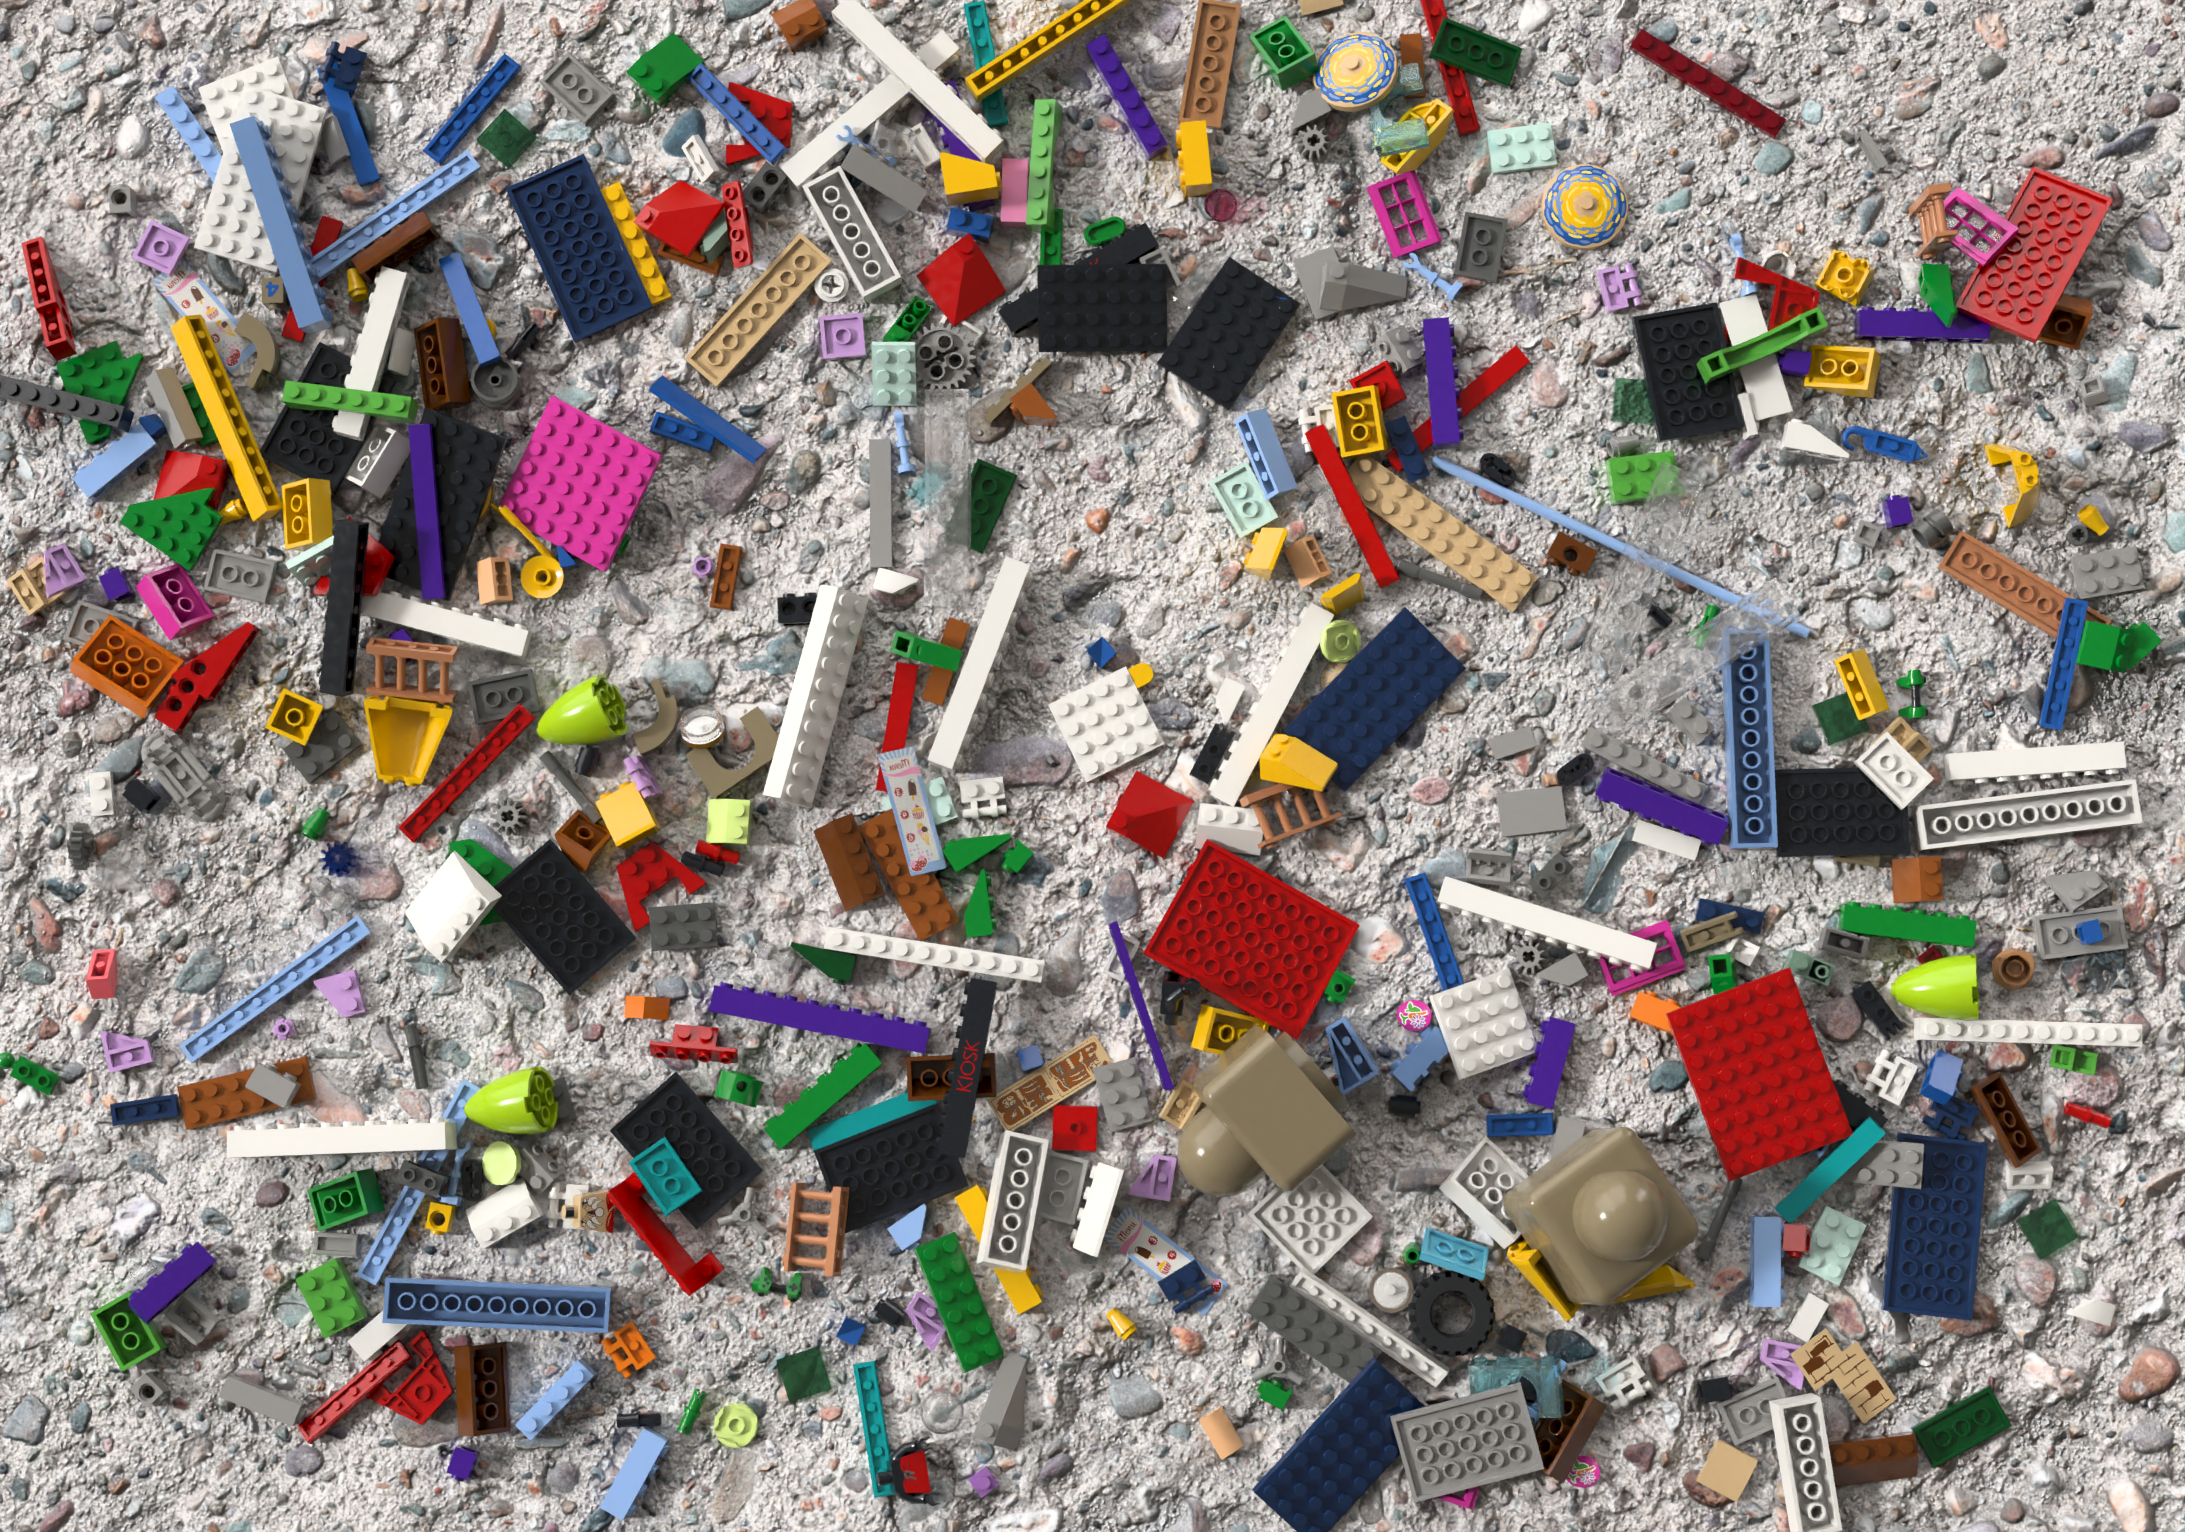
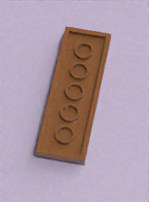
M892 808L858 826L920 941L960 921L933 871L915 876L910 875Z
M308 1056L273 1064L278 1067V1072L283 1075L287 1072L297 1077L296 1082L301 1084L290 1105L317 1099ZM254 1069L177 1087L186 1130L282 1107L245 1087Z

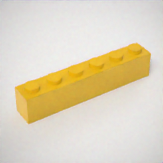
M978 1184L954 1198L980 1243L989 1194L984 1186L980 1188ZM1028 1265L1026 1266V1271L1021 1273L993 1268L1018 1315L1043 1301L1041 1297L1044 1294L1038 1283L1034 1285L1030 1279L1033 1274Z

